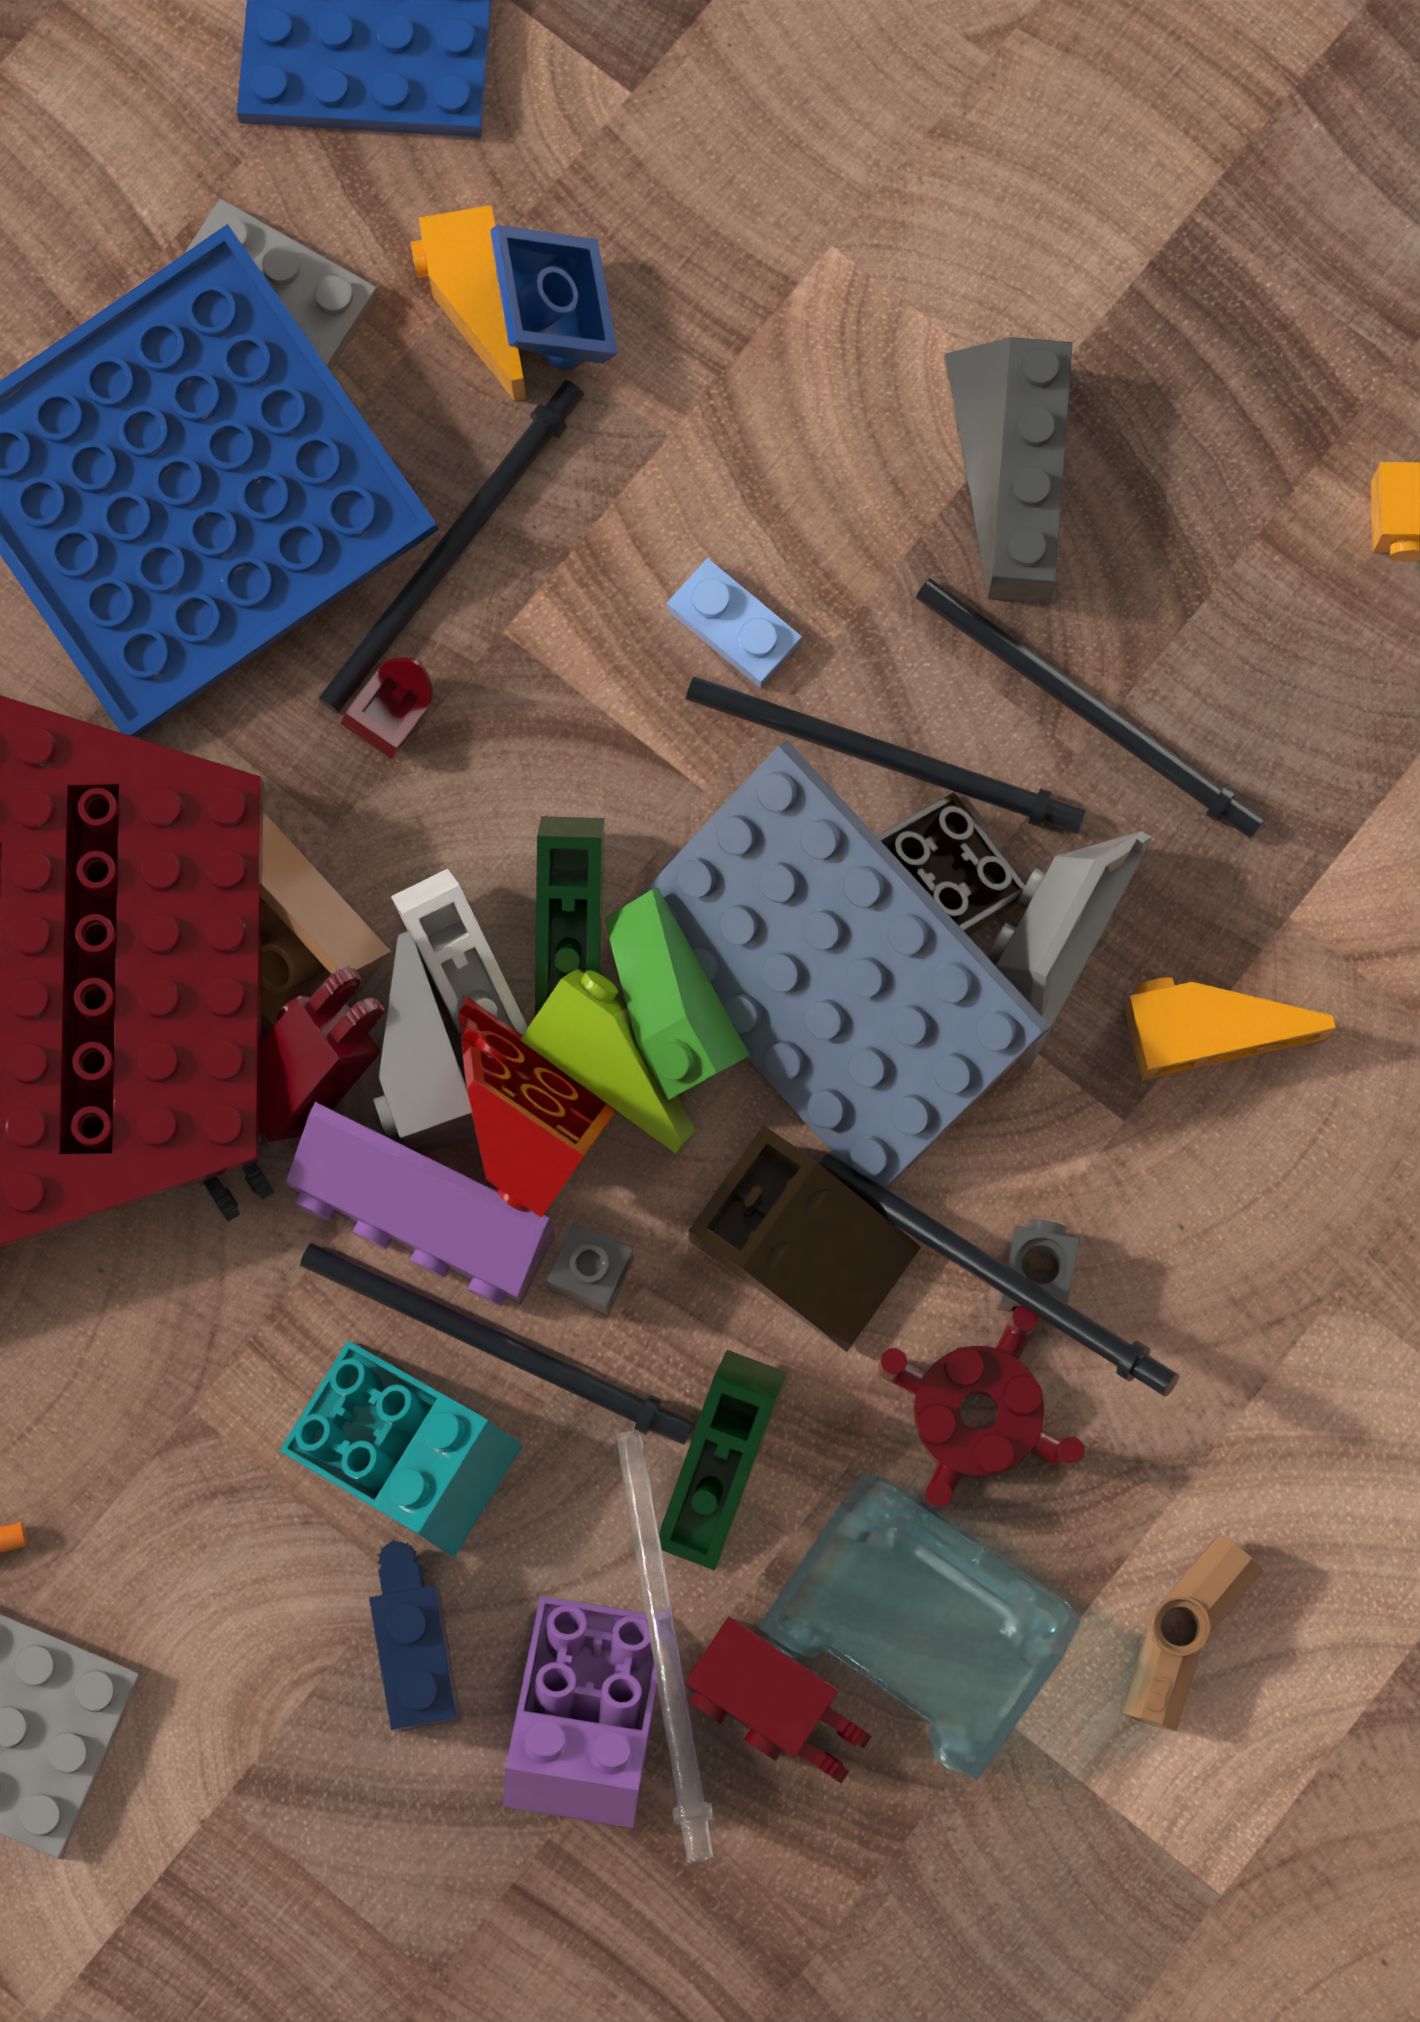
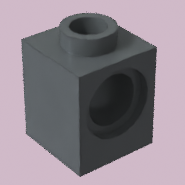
M1030 1219L1028 1228L1016 1226L1011 1235L1006 1265L1026 1277L1022 1269L1023 1258L1034 1252L1048 1255L1055 1262L1057 1268L1056 1278L1046 1284H1035L1068 1304L1080 1238L1066 1236V1226L1046 1220ZM1000 1292L997 1310L1013 1313L1017 1307L1021 1306Z
M573 1222L546 1280L549 1291L608 1317L634 1261L633 1248Z

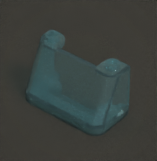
M865 1473L858 1479L839 1504L758 1628L768 1634L771 1643L789 1657L797 1659L802 1656L816 1657L824 1648L932 1722L928 1737L934 1746L932 1752L936 1759L948 1769L958 1773L966 1772L978 1780L1062 1660L1080 1626V1619L1071 1606L1058 1595L939 1513L927 1509L923 1502L900 1486L880 1475Z

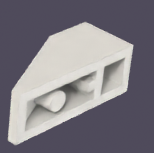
M449 869L443 870L391 896L407 931H411L417 951L459 1035L460 1026L457 1004L463 995L523 1035L528 1026L460 885Z

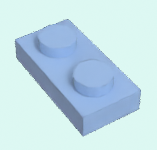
M708 558L666 603L669 613L760 689L802 643V636Z

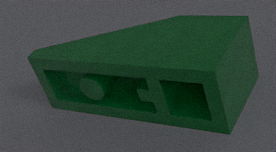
M541 816L537 834L535 1017L564 976L577 968L583 973L591 970L600 974L605 818Z
M726 1350L713 1377L654 1548L709 1569H716L788 1372Z

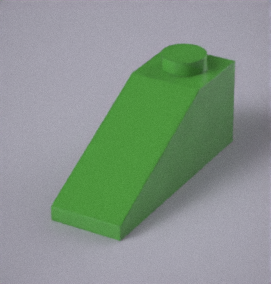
M658 887L604 918L636 1043L667 1100L691 1089L750 1056Z

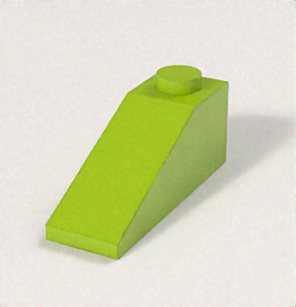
M578 968L561 978L520 1041L676 1154L696 1133V1129L678 1095L667 1100L636 1043L627 1005L616 997L619 993L617 987L597 972L587 970L583 973Z

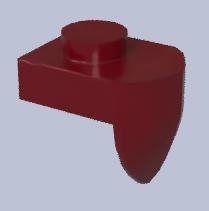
M397 657L385 661L347 709L340 724L393 759L426 715L433 700L432 682L422 662L419 659Z

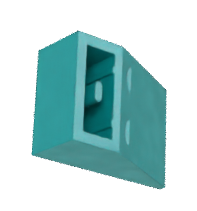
M347 1340L279 1451L392 1521L455 1557L523 1445L488 1419Z

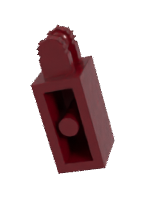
M349 965L338 971L336 970L334 974L330 975L312 997L301 995L286 1003L277 1014L279 1021L267 1036L260 1040L259 1128L269 1142L301 1137L315 1102L333 1110L381 1053L368 1033L377 1024L376 1021L381 1019L385 1009L377 999L371 996L358 1001L351 1009L348 1007L346 1002L355 993L354 990L359 988L358 986L362 983L361 976L355 968L352 969Z
M730 1616L727 1617L684 1682L686 1686L695 1691L689 1700L691 1705L719 1724H722L728 1714L750 1729L743 1740L775 1762L782 1752H785L792 1758L798 1755L841 1784L849 1773L844 1768L843 1762L828 1752H821L806 1742L819 1720L836 1730L839 1737L853 1746H860L864 1749L872 1738L862 1728L829 1707L838 1693V1689Z

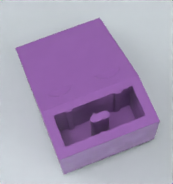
M540 1596L505 1768L503 1807L634 1828L669 1617Z

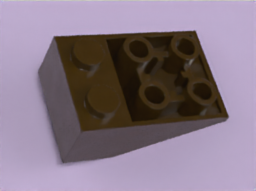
M955 792L876 836L967 936L1017 902L1025 887V884Z
M765 1125L688 1230L689 1242L845 1352H848L921 1249L920 1245L819 1163Z

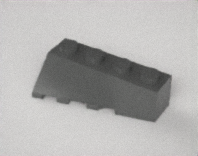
M1009 337L946 353L944 356L947 376L950 379L954 415L961 440L967 488L971 496L975 518L974 525L988 599L1050 604L1056 581L1073 342Z

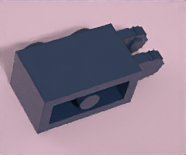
M393 1539L391 1543H388L383 1548L380 1547L381 1552L377 1554L379 1556L377 1563L381 1565L378 1572L382 1595L369 1597L390 1729L398 1732L461 1720L440 1590L434 1585L425 1587L422 1567L418 1564L420 1558L416 1555L417 1551L411 1545L409 1546L408 1542L403 1543Z

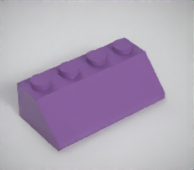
M315 1102L307 1119L286 1180L292 1192L299 1195L295 1202L296 1206L325 1221H330L333 1213H336L355 1222L356 1225L352 1233L381 1249L387 1250L390 1242L393 1241L413 1251L409 1261L435 1276L444 1278L449 1269L471 1280L467 1290L489 1303L502 1307L505 1299L508 1298L521 1305L555 1238L549 1217L543 1215L541 1218L532 1211L525 1213L516 1210L508 1205L499 1196L497 1191Z

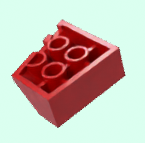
M463 995L457 1004L466 1087L486 1180L498 1188L499 1196L508 1205L521 1212L528 1213L532 1211L542 1218L617 1111L520 1041L523 1036L522 1034Z

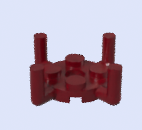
M1023 1306L1017 1307L1013 1312L996 1348L987 1346L959 1347L936 1361L928 1371L907 1362L904 1352L897 1348H890L881 1356L878 1366L881 1377L915 1394L913 1411L916 1430L927 1453L938 1463L923 1494V1504L929 1511L939 1512L945 1509L961 1476L976 1478L1000 1474L1020 1463L1029 1452L1063 1469L1072 1468L1084 1455V1445L1078 1438L1067 1437L1061 1439L1042 1429L1044 1420L1042 1389L1030 1370L1019 1360L1038 1323L1039 1317ZM972 1394H982L989 1397L997 1409L995 1423L984 1430H975L968 1427L960 1416L961 1402Z

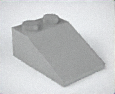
M411 931L399 934L397 938L379 1079L385 1095L373 1100L386 1136L399 1144L403 1143L405 1147L423 1155L476 1136L477 1134L467 1088Z

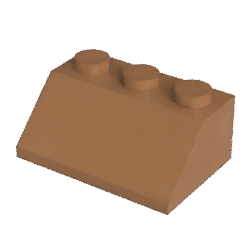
M266 814L263 815L261 1026L269 1033L279 1021L277 1014L286 1003L301 995L312 997L330 975L348 965L352 969L355 968L362 978V983L358 986L359 988L354 990L355 993L350 997L351 999L364 988L391 953V950Z

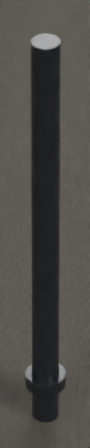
M564 380L545 406L538 404L532 411L530 417L533 422L319 696V701L328 709L337 714L340 712L552 436L560 438L567 429L564 421L584 396L583 391L569 380Z
M931 578L923 584L916 595L917 600L1208 808L1205 815L1215 822L1222 818L1249 839L1259 829L1265 818L1235 797L1238 793L1236 789L1229 784L1223 789Z
M693 676L687 691L686 700L1030 817L1028 824L1040 827L1041 823L1044 822L1078 834L1086 811L1085 809L1050 798L1052 792L1040 788L1039 792L1035 793Z
M827 1154L819 1163L891 1223L1117 1366L1116 1374L1130 1382L1136 1378L1164 1397L1168 1396L1176 1386L1179 1374L1149 1356L1150 1348L1143 1343L1135 1341L1130 1344L870 1178L860 1174L832 1154Z
M313 1243L308 1245L302 1256L301 1267L636 1423L634 1430L647 1435L649 1430H652L682 1445L686 1444L695 1422L662 1407L663 1400L652 1394L649 1395L648 1399L636 1395Z

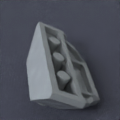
M1140 831L1055 856L1046 873L1037 868L1034 869L1018 900L1019 903L1028 907L1017 928L1005 923L989 953L990 958L998 961L996 967L1051 1026L1018 1060V1064L1028 1069L1031 1068L1153 838L1152 836Z

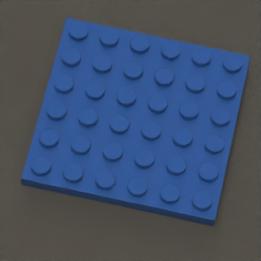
M228 224L0 381V555L119 731L123 734L139 738L439 530L436 522Z

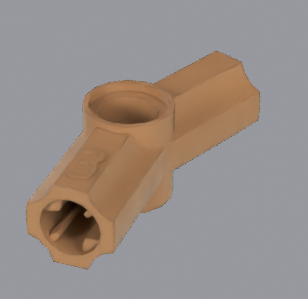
M1217 1534L1171 1591L1148 1615L1145 1625V1636L1121 1710L1122 1715L1173 1732L1177 1731L1202 1647L1213 1630L1263 1572V1569L1257 1565L1251 1556L1222 1534ZM1169 1610H1181L1187 1613L1193 1621L1194 1635L1185 1646L1171 1644L1162 1634L1161 1620Z

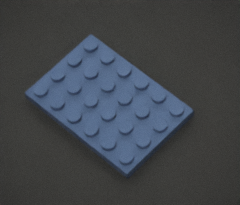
M790 742L780 744L637 897L639 898L652 889L659 888L750 1056L747 1059L840 1161L885 1189H888L1051 1028L1047 1021Z

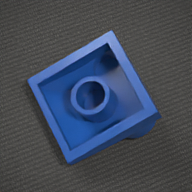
M496 225L490 230L509 346L539 353L548 363L561 370L575 369L585 361L605 363L618 354L598 239Z

